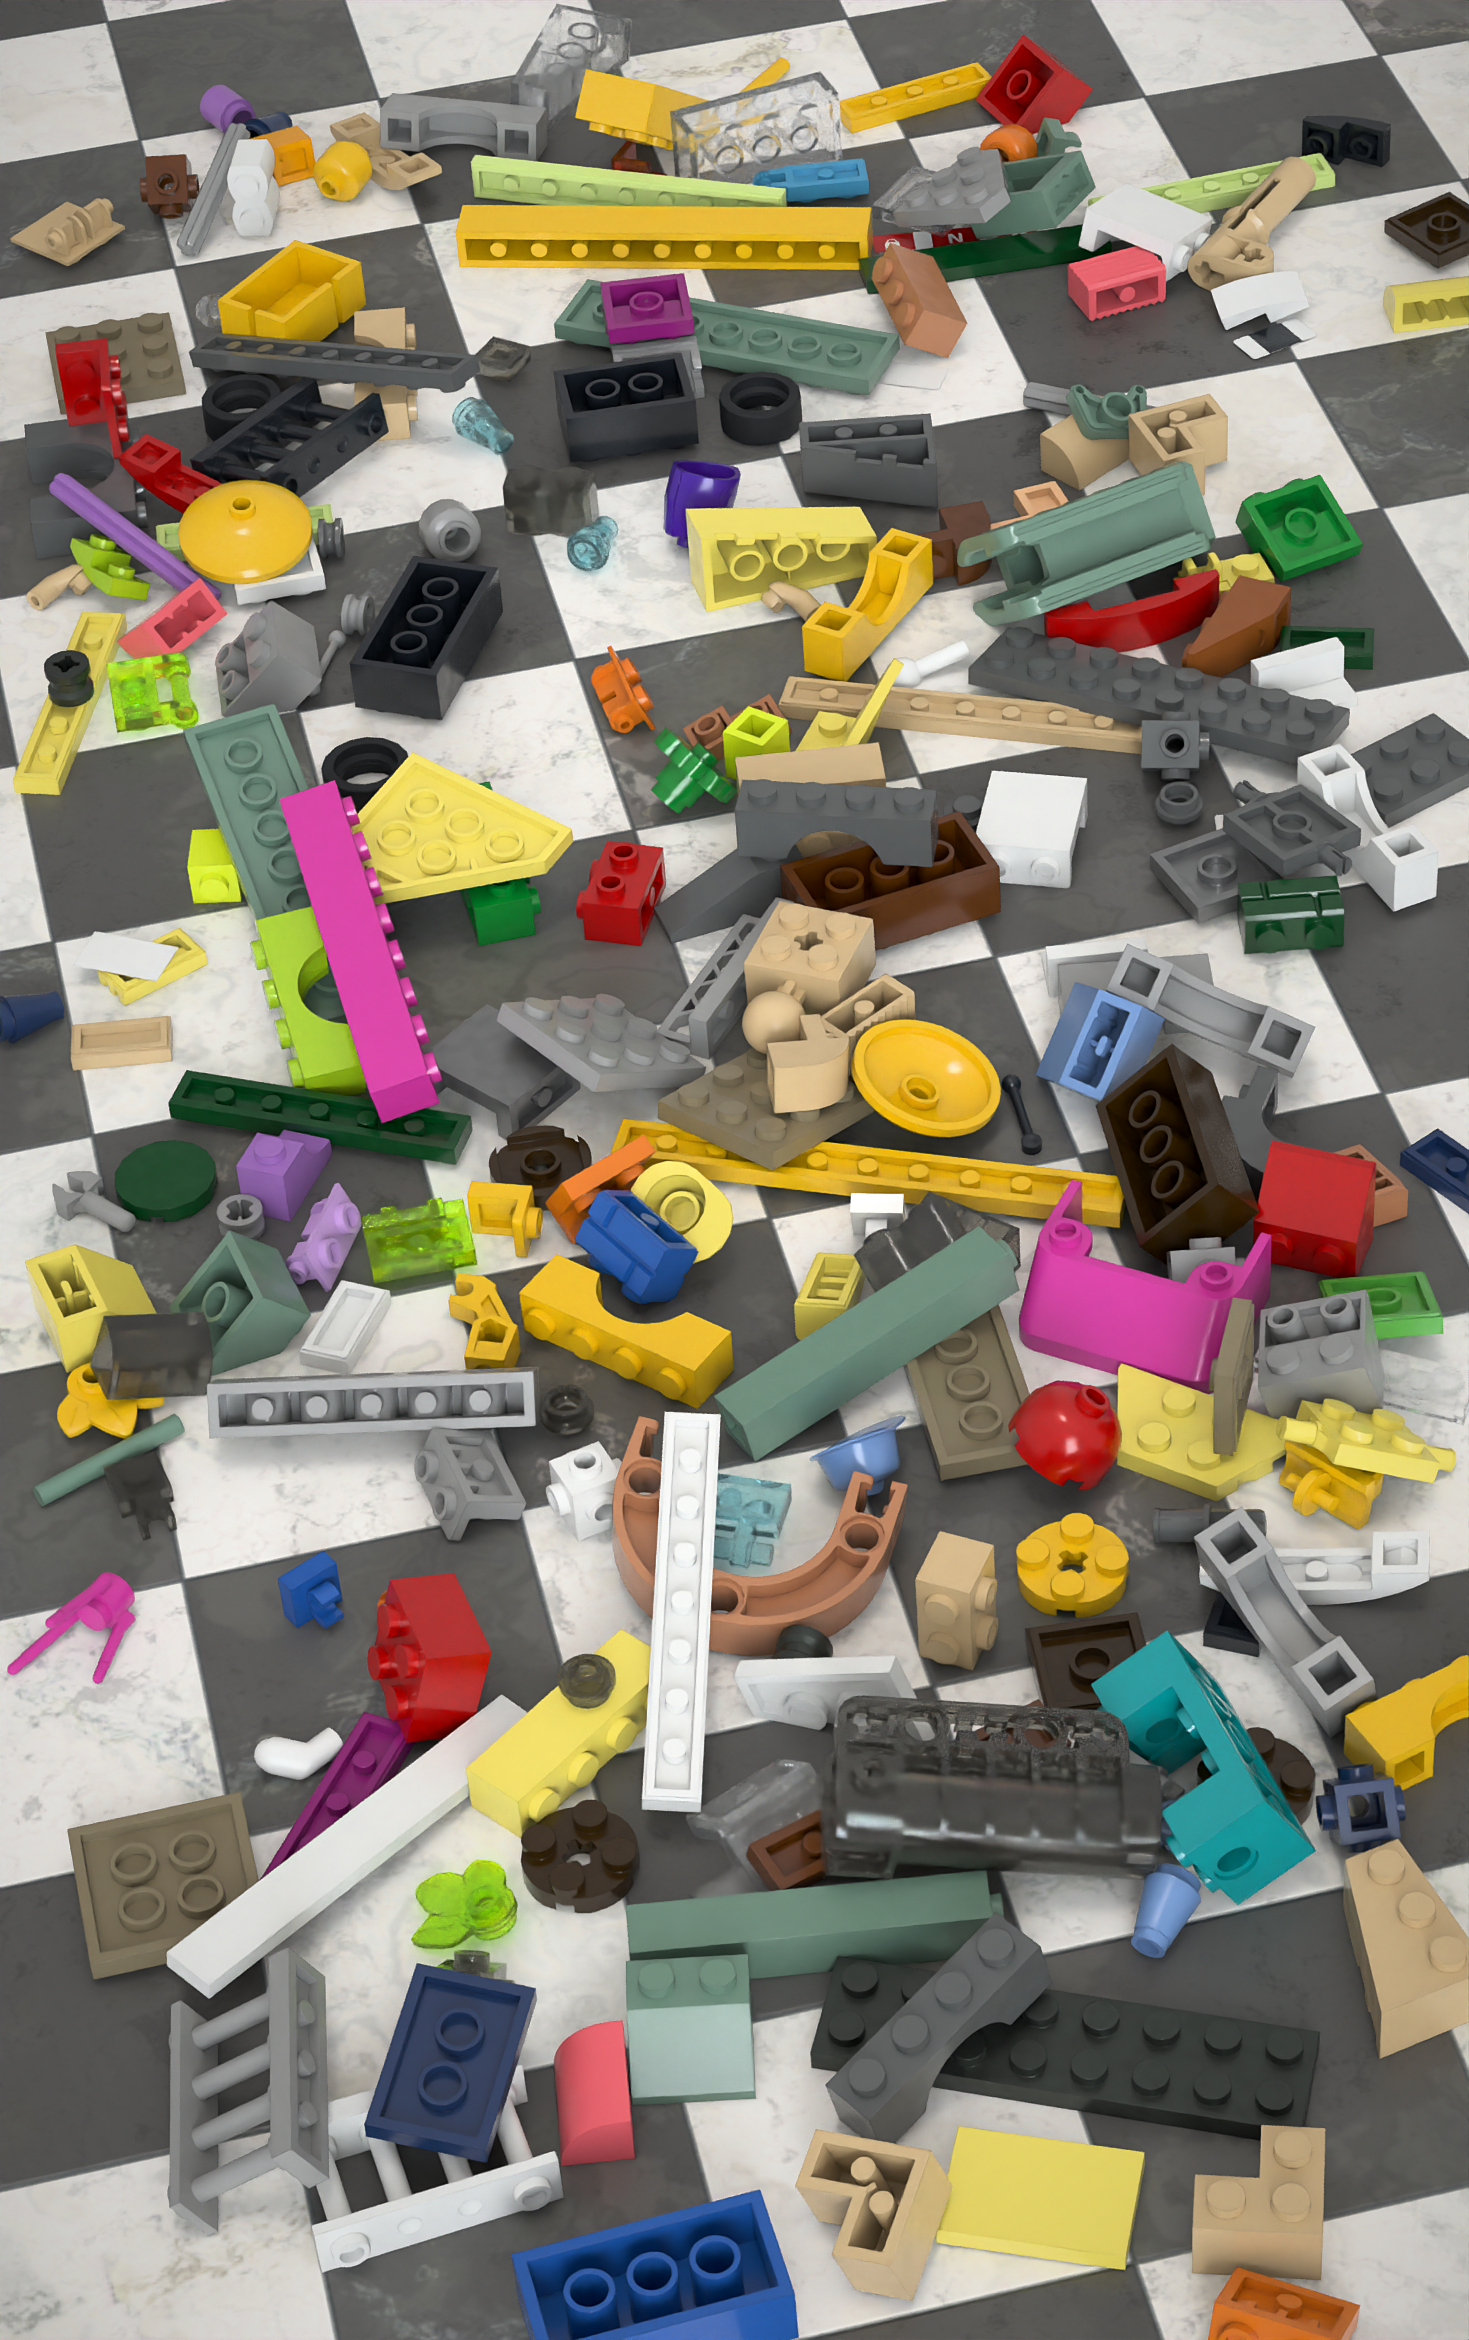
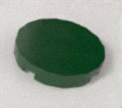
M179 1140L158 1141L137 1148L122 1160L115 1172V1191L117 1200L122 1208L132 1213L135 1218L151 1222L150 1216L163 1217L164 1222H174L196 1214L211 1202L215 1195L214 1187L217 1184L215 1162L209 1153L194 1143Z

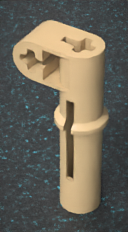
M1291 156L1285 158L1240 206L1230 208L1223 216L1222 225L1188 260L1187 268L1192 280L1198 286L1211 291L1214 288L1239 279L1274 272V253L1267 246L1270 233L1315 186L1316 177L1312 167L1299 157Z

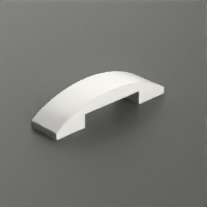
M1430 1531L1372 1532V1547L1274 1549L1287 1576L1306 1605H1334L1378 1599L1406 1591L1429 1581ZM1200 1564V1584L1220 1591Z

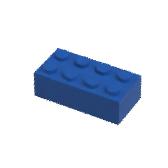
M760 2189L511 2254L518 2301L530 2340H792L799 2338L795 2292Z

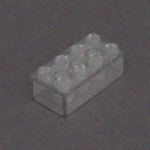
M820 71L670 111L675 177L753 185V177L759 171H768V169L784 168V166L843 160L839 93Z

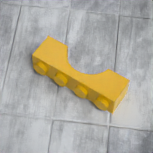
M894 528L888 531L870 551L863 583L850 606L845 608L824 602L802 626L804 669L806 672L846 682L933 585L932 539Z
M556 1254L519 1292L524 1330L531 1333L537 1339L547 1340L573 1352L581 1359L591 1360L617 1372L623 1378L633 1379L661 1392L667 1398L677 1399L696 1409L706 1401L734 1370L731 1331L688 1312L667 1321L651 1324L632 1323L621 1320L603 1308L600 1273Z
M1469 1655L1457 1658L1449 1666L1422 1679H1413L1401 1689L1374 1702L1363 1703L1353 1712L1345 1715L1344 1754L1352 1764H1373L1374 1773L1382 1772L1392 1777L1394 1785H1400L1402 1791L1432 1777L1435 1737L1449 1724L1469 1717Z

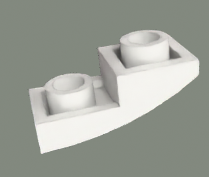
M1297 271L1255 275L1211 290L1221 322L1226 330L1266 313L1270 323L1310 306Z

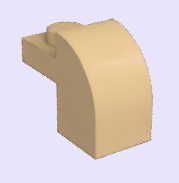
M820 1014L799 1015V1041L767 1043V1090L774 1113L824 1108L838 1102L847 1093L848 1037L835 1038L833 1032L826 1033Z

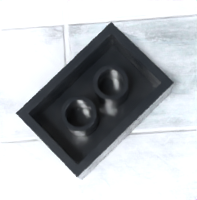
M682 353L554 371L558 417L570 463L579 461L593 462L600 458L619 455L634 456L646 451L666 448L680 449L686 445L699 444L696 400Z

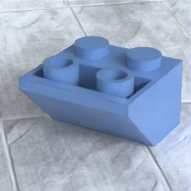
M1075 982L1035 1075L1100 1102L1145 1066L1165 1018L1141 1005L1101 989Z

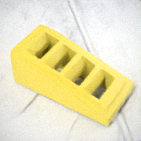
M822 1252L816 1254L794 1304L795 1334L799 1340L809 1336L859 1303L869 1266L868 1257L864 1255Z

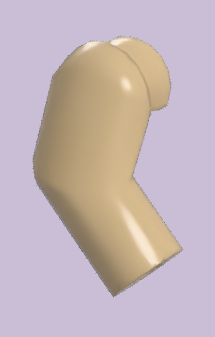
M73 564L44 578L27 593L26 597L28 603L35 610L41 611L69 587L76 595H83L92 587L93 583L84 574V567L82 565Z

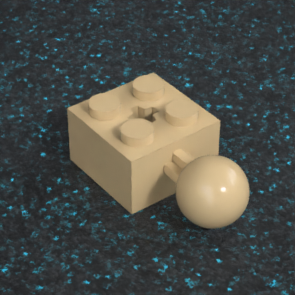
M779 901L744 962L748 1005L743 1014L742 1028L746 1040L755 1050L767 1055V1043L799 1041V1015L820 1014L822 1016L864 988L876 966L873 919Z

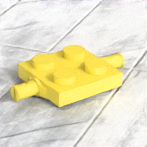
M1324 1399L1323 1404L1302 1400L1296 1419L1281 1416L1276 1426V1436L1280 1440L1305 1443L1308 1447L1317 1448L1336 1465L1434 1483L1438 1470L1451 1472L1456 1463V1452L1453 1449L1427 1445L1424 1439L1410 1431L1404 1424L1405 1419L1402 1416L1385 1409L1377 1408L1373 1410L1372 1414L1356 1411L1351 1405L1335 1399Z

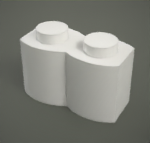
M267 139L238 140L229 167L227 183L229 191L235 199L232 214L233 222L241 236H269L278 210L280 190L275 178L272 176L275 168V155Z

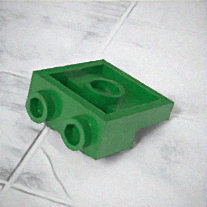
M1321 475L1305 480L1301 478L1294 479L1282 488L1268 493L1257 492L1242 501L1235 521L1253 553H1260L1266 556L1281 582L1359 555L1363 546L1362 541Z

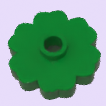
M666 727L653 741L670 760L655 776L657 783L651 788V791L676 813L680 814L686 806L691 808L705 791L725 804L738 792L737 787L715 767L719 760L699 742L692 747L675 732Z

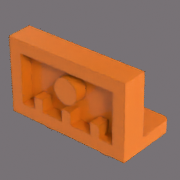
M645 1135L561 1183L545 1202L572 1244H577L575 1237L584 1219L589 1218L590 1214H588V1211L597 1194L603 1190L631 1191L639 1175L645 1171L643 1166L656 1152Z
M1236 2267L1214 2302L1208 2340H1350L1357 2328L1361 2305Z

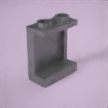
M486 1004L470 1018L464 1020L435 1046L430 1047L425 1054L433 1051L443 1079L434 1083L437 1095L448 1087L496 1113L498 1135L507 1140L506 1137L515 1131L539 1124L578 1092L581 1087L578 1080L497 1022L499 1010Z

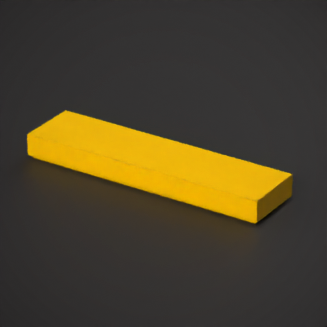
M978 62L837 101L834 103L835 116L852 134L975 99L992 76Z

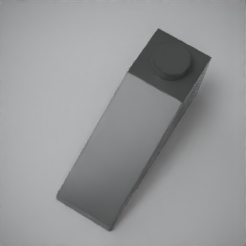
M796 845L792 847L787 859L738 856V849H735L654 907L655 917L671 944L733 927L743 914L761 918L776 897L782 898L780 865L803 859V856Z

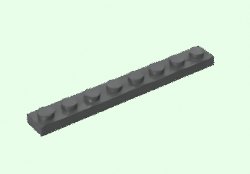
M221 333L212 334L189 351L193 367L209 368L213 372L232 370L243 371L244 374L250 375L259 373L275 374L278 378L299 376L308 377L316 381L332 379L340 380L343 384L366 382L373 383L376 387L399 385L407 386L410 390L433 388L440 389L443 393L461 390L465 387V382L480 372L477 356L471 354Z

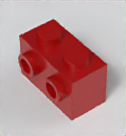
M606 842L600 859H594L591 864L587 890H581L577 898L576 915L578 919H583L585 940L642 946L655 914L654 907L659 904L666 887L663 847L638 845L629 842Z

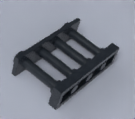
M303 377L190 459L192 469L222 484L240 480H259L277 484L290 490L300 498L389 432L380 394H370L349 410L322 404L317 381ZM321 421L331 423L322 430L313 428ZM292 442L302 443L294 451L284 449ZM265 462L274 464L265 472L255 470Z

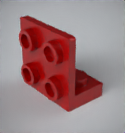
M107 338L55 344L68 425L76 426L107 422L113 457L118 459L122 454V442L130 441L127 423V402L125 391H122L120 381L122 376L118 354L110 355Z

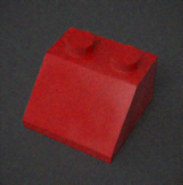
M1023 34L975 100L1003 125L1017 124L1026 128L1031 134L1039 132L1044 117L1059 119L1061 125L1068 123L1093 89L1056 56Z
M1273 1140L1269 1149L1257 1203L1260 1213L1254 1217L1253 1246L1261 1232L1270 1234L1271 1263L1337 1278L1357 1277L1373 1241L1376 1162Z

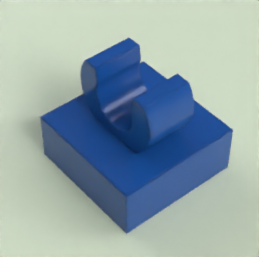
M321 1551L278 1578L284 1616L296 1628L315 1619L321 1627L327 1629L344 1618V1613L336 1607V1604L343 1601L337 1564L325 1551Z

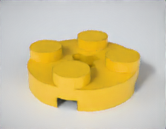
M1068 1514L1060 1522L1050 1523L1037 1529L1017 1546L1016 1558L1019 1591L1031 1606L1045 1614L1057 1616V1609L1075 1611V1618L1095 1616L1113 1607L1125 1592L1126 1579L1129 1575L1127 1549L1117 1535L1103 1526L1094 1524L1092 1518L1086 1514ZM1070 1564H1076L1083 1567V1572L1077 1573L1075 1570L1072 1569L1066 1571L1061 1570L1063 1569V1566Z

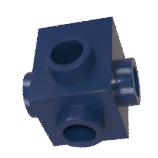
M1357 1764L1337 1768L1338 1778L1322 1780L1324 1795L1316 1796V1813L1320 1830L1329 1831L1331 1840L1341 1846L1347 1845L1348 1852L1359 1853L1383 1845V1840L1401 1838L1399 1821H1404L1406 1817L1405 1802L1401 1786L1394 1785L1392 1777L1382 1772L1374 1773L1373 1764ZM1353 1795H1361L1365 1800V1809L1358 1816H1350L1348 1799Z

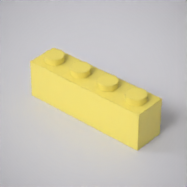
M620 1629L466 1768L471 1806L521 1838L525 1829L535 1825L549 1814L556 1812L559 1806L576 1790L590 1784L598 1770L617 1753L627 1750L635 1740L636 1735L646 1727L651 1647L623 1629Z

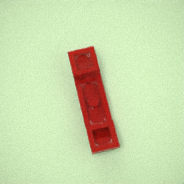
M148 434L142 436L119 456V463L135 480L160 500L183 514L190 504L203 493L222 485V483L181 463V450Z
M1214 569L1174 579L1173 592L1096 611L1092 609L1088 601L1050 610L1044 613L1045 636L1048 638L1066 637L1078 644L1095 648H1112L1117 653L1141 649L1168 641L1200 626L1206 617H1212L1219 602V573Z

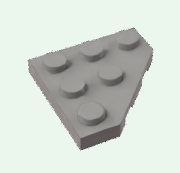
M971 147L959 153L954 164L934 173L931 176L932 181L928 185L911 192L905 197L906 202L893 212L898 226L986 223L1011 202L1007 190L1008 182L1004 172L1005 166L999 150H980L979 147Z

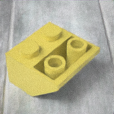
M76 1244L25 1261L35 1308L67 1373L83 1364L100 1362L167 1339L166 1331L133 1265Z

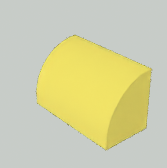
M1469 276L1386 286L1383 296V307L1393 332L1400 333L1469 324Z

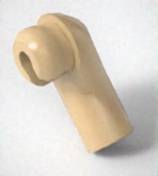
M782 581L769 584L770 589L764 592L761 597V601L774 613L781 612L783 607L788 604L805 622L821 606L808 591Z

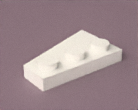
M896 1655L740 1660L733 1676L754 1717L817 1730L825 1727L827 1722L855 1728L857 1738L876 1742L879 1741L881 1733L909 1739L908 1747L910 1749L929 1752L935 1737Z

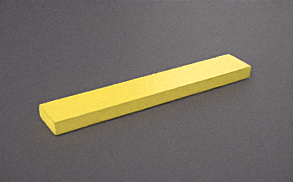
M81 613L66 650L82 652L89 658L90 672L88 676L93 680L94 695L86 703L75 707H61L53 704L49 699V694L47 695L13 778L15 793L61 794L120 647L117 641L126 632L127 621L125 614Z

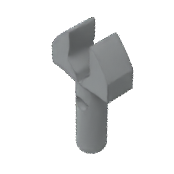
M91 1171L68 1172L69 1188L75 1191L73 1193L66 1192L56 1184L52 1185L57 1213L64 1219L70 1221L81 1212H88L122 1232H129L134 1228L136 1218L132 1213L101 1197L105 1190L102 1177Z

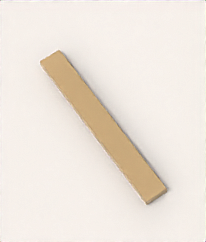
M790 676L778 706L785 718L813 721L819 711L839 713L843 716L857 718L876 685ZM893 686L875 727L1135 754H1141L1142 745L1141 726L1113 720L1101 715L1097 716L1080 712L1079 709L1057 703Z

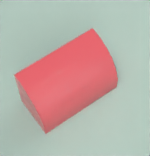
M199 578L172 596L120 638L117 643L130 656L141 663L150 666H162L171 661L225 617L227 612L202 579Z
M623 2020L594 2024L573 2033L564 2040L554 2057L561 2166L635 2159Z

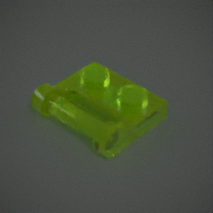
M170 653L106 664L117 733L131 730L142 731L150 727L174 724L180 729H187L197 724L199 720L198 707L191 700L188 678L191 674L190 662L184 654ZM166 678L170 681L172 701L159 702L155 679Z

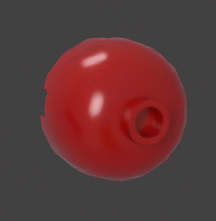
M1057 1380L1035 1389L1023 1400L1008 1424L1009 1433L1015 1428L1020 1438L1014 1445L1017 1452L1036 1472L1061 1486H1064L1068 1479L1083 1482L1078 1490H1089L1098 1486L1111 1469L1121 1448L1122 1430L1120 1421L1108 1397L1097 1387L1084 1385L1079 1382Z

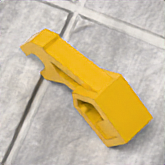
M458 1273L455 1280L457 1295H450L448 1302L450 1316L472 1324L464 1355L466 1369L514 1368L521 1352L518 1325L512 1322L497 1293L496 1284L481 1275Z

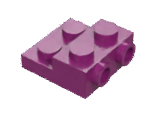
M684 273L600 283L602 311L609 344H633L639 340L656 338L676 339L682 335L694 334L693 315Z

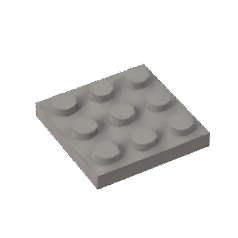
M598 994L596 998L579 999L573 996H562L560 1000H542L529 997L525 999V1002L502 1003L496 1020L594 1093L680 1087L702 1077L707 1068L690 1056V1050L686 1046L669 1041L657 1032L655 1024L634 1016L624 1009L625 1004L620 999L607 994Z

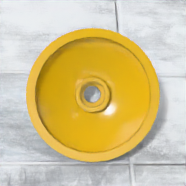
M259 480L228 482L203 493L186 509L180 520L178 530L180 548L186 561L200 574L213 580L230 584L262 582L287 572L304 557L311 544L313 533L309 510L297 495L277 484Z
M906 1019L880 1023L870 1028L861 1036L852 1055V1076L862 1096L883 1118L909 1132L943 1138L973 1133L991 1120L1000 1101L1001 1087L999 1078L988 1058L974 1044L961 1035L933 1023Z

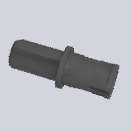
M1205 1504L1204 1509L1155 1508L1153 1514L1154 1543L1195 1542L1194 1536L1236 1509H1212L1211 1504ZM1244 1509L1266 1537L1267 1520L1265 1512L1261 1509Z

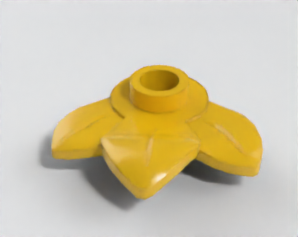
M86 1363L78 1366L69 1374L67 1379L68 1395L58 1407L57 1420L60 1428L69 1438L80 1435L93 1425L106 1433L126 1439L133 1434L138 1409L160 1407L164 1405V1396L159 1386L149 1377L142 1374L118 1373L113 1367L104 1363Z

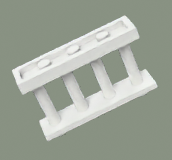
M520 2057L497 2129V2134L509 2165L473 2176L467 2158L438 2152L449 2184L416 2194L411 2192L395 2143L366 2137L364 2123L376 2088L328 2102L329 2179L316 2185L327 2221L311 2226L322 2273L339 2267L356 2266L374 2256L523 2210H536L549 2202L564 2198L559 2161L555 2151L536 2157L532 2156L514 2107L515 2105L528 2102L523 2064ZM371 2150L388 2202L352 2213L335 2160Z

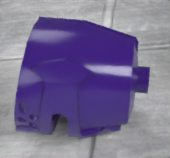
M682 460L673 462L664 495L663 529L667 535L678 538L677 545L689 548L686 509L733 508L741 477L739 469L734 466L707 461Z

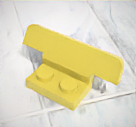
M896 658L892 660L857 718L843 716L839 713L819 711L796 751L867 744L892 685L904 664Z

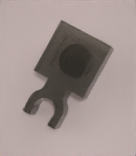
M155 1450L103 1468L106 1483L122 1518L136 1514L138 1529L143 1541L151 1538L148 1524L154 1520L165 1521L170 1532L177 1530L175 1514L169 1504L175 1501L172 1486Z

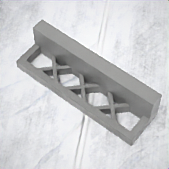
M776 897L761 918L743 914L663 1021L657 1032L669 1041L686 1046L690 1050L691 1055L710 1060L748 1005L744 971L746 958L779 901L793 904L794 902ZM689 1025L690 1036L676 1032L678 1028Z

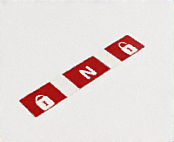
M972 227L873 236V246L875 253H884L890 243L911 250L1023 233L976 239Z

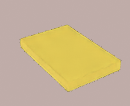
M958 2126L947 2175L953 2187L936 2233V2243L1126 2270L1145 2167V2152Z

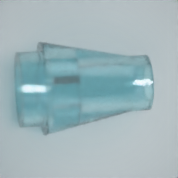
M469 397L461 401L455 408L452 415V423L455 425L456 432L460 436L490 449L496 455H502L510 449L514 440L513 435L504 427L485 400Z
M600 516L591 524L574 532L567 542V555L570 562L576 568L583 571L602 568L608 560L613 541L618 534L616 522L608 516Z

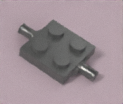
M1243 780V784L1239 782L1235 786L1233 796L1245 805L1223 814V831L1282 877L1315 863L1324 864L1337 876H1342V873L1345 875L1350 871L1352 860L1342 854V852L1360 846L1361 828L1302 784L1281 792L1268 794L1260 792L1246 780Z

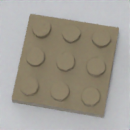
M169 312L161 314L146 313L140 317L118 321L108 319L98 324L81 327L65 326L56 331L45 332L60 415L66 414V408L57 365L55 344L107 338L110 355L118 354L122 376L120 382L122 391H125L127 404L186 394Z
M753 1047L742 1055L723 1065L717 1066L711 1072L689 1084L681 1086L678 1090L658 1100V1119L770 1170L780 1167L875 1112L862 1096L857 1086L848 1080V1091L845 1096L830 1106L809 1111L774 1113L767 1090V1055L758 1052Z
M241 1792L67 1829L93 1979L167 1964V1951L259 1881Z

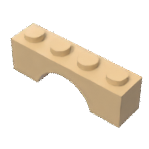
M405 307L354 312L356 345L417 349L415 324H407ZM356 382L355 405L372 393L380 394L389 432L377 441L410 439V421H418L416 399L418 390H410L407 386L389 385L376 387L373 383Z

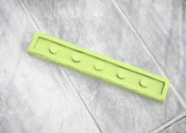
M1321 153L1299 157L1305 160L1315 173L1316 182L1311 191L1335 186V172ZM1282 161L1141 189L1196 212L1204 213L1241 205ZM1105 196L1089 199L1088 207Z

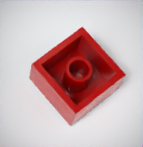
M455 1573L390 1580L385 1603L381 1604L377 1611L378 1633L375 1645L371 1646L368 1650V1670L371 1678L374 1681H379L385 1695L388 1716L392 1721L396 1720L399 1723L406 1743L443 1739L477 1713L492 1651Z

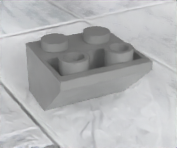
M270 601L260 613L256 612L250 616L243 631L232 643H227L220 649L215 660L221 713L224 717L274 703L278 713L294 711L322 681L314 626L273 601Z
M1366 1289L1261 1310L1258 1390L1270 1417L1278 1420L1281 1416L1296 1419L1302 1400L1323 1404L1324 1399H1335L1351 1405L1356 1411L1372 1414L1374 1409H1383L1384 1371L1370 1299Z

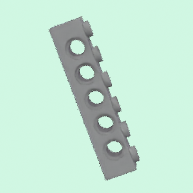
M539 1367L216 1379L207 1384L209 1439L431 1430L432 1428L536 1426L541 1421Z

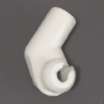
M326 1728L307 1743L282 1737H272L262 1740L257 1745L254 1758L257 1765L270 1774L302 1780L334 1759L342 1748L343 1742L339 1735L331 1728Z

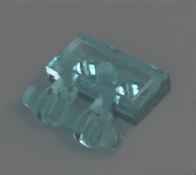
M718 1473L715 1530L734 1532L733 1538L714 1536L713 1558L728 1560L731 1567L748 1569L750 1564L770 1567L774 1556V1546L772 1544L755 1542L757 1536L779 1539L792 1501L791 1484Z

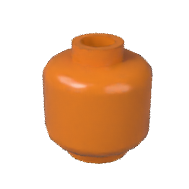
M1017 124L1004 125L988 134L980 145V150L998 149L1003 162L1038 156V147L1034 136L1026 128Z

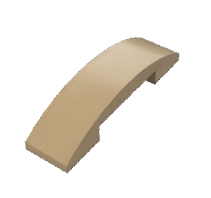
M365 112L330 125V131L336 141L354 142L367 151L373 170L370 179L384 188L401 190L442 174L441 165L422 152L409 157L401 150L381 148L380 123Z

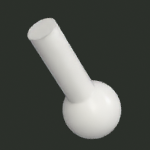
M961 639L915 661L907 657L897 658L904 666L892 686L915 688L920 684L922 677L970 656L965 641Z

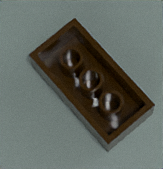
M1170 1044L1095 1105L1139 1247L1167 1265L1166 1252L1190 1250L1189 1239L1221 1237L1222 1243L1260 1213L1212 1072L1175 1045Z

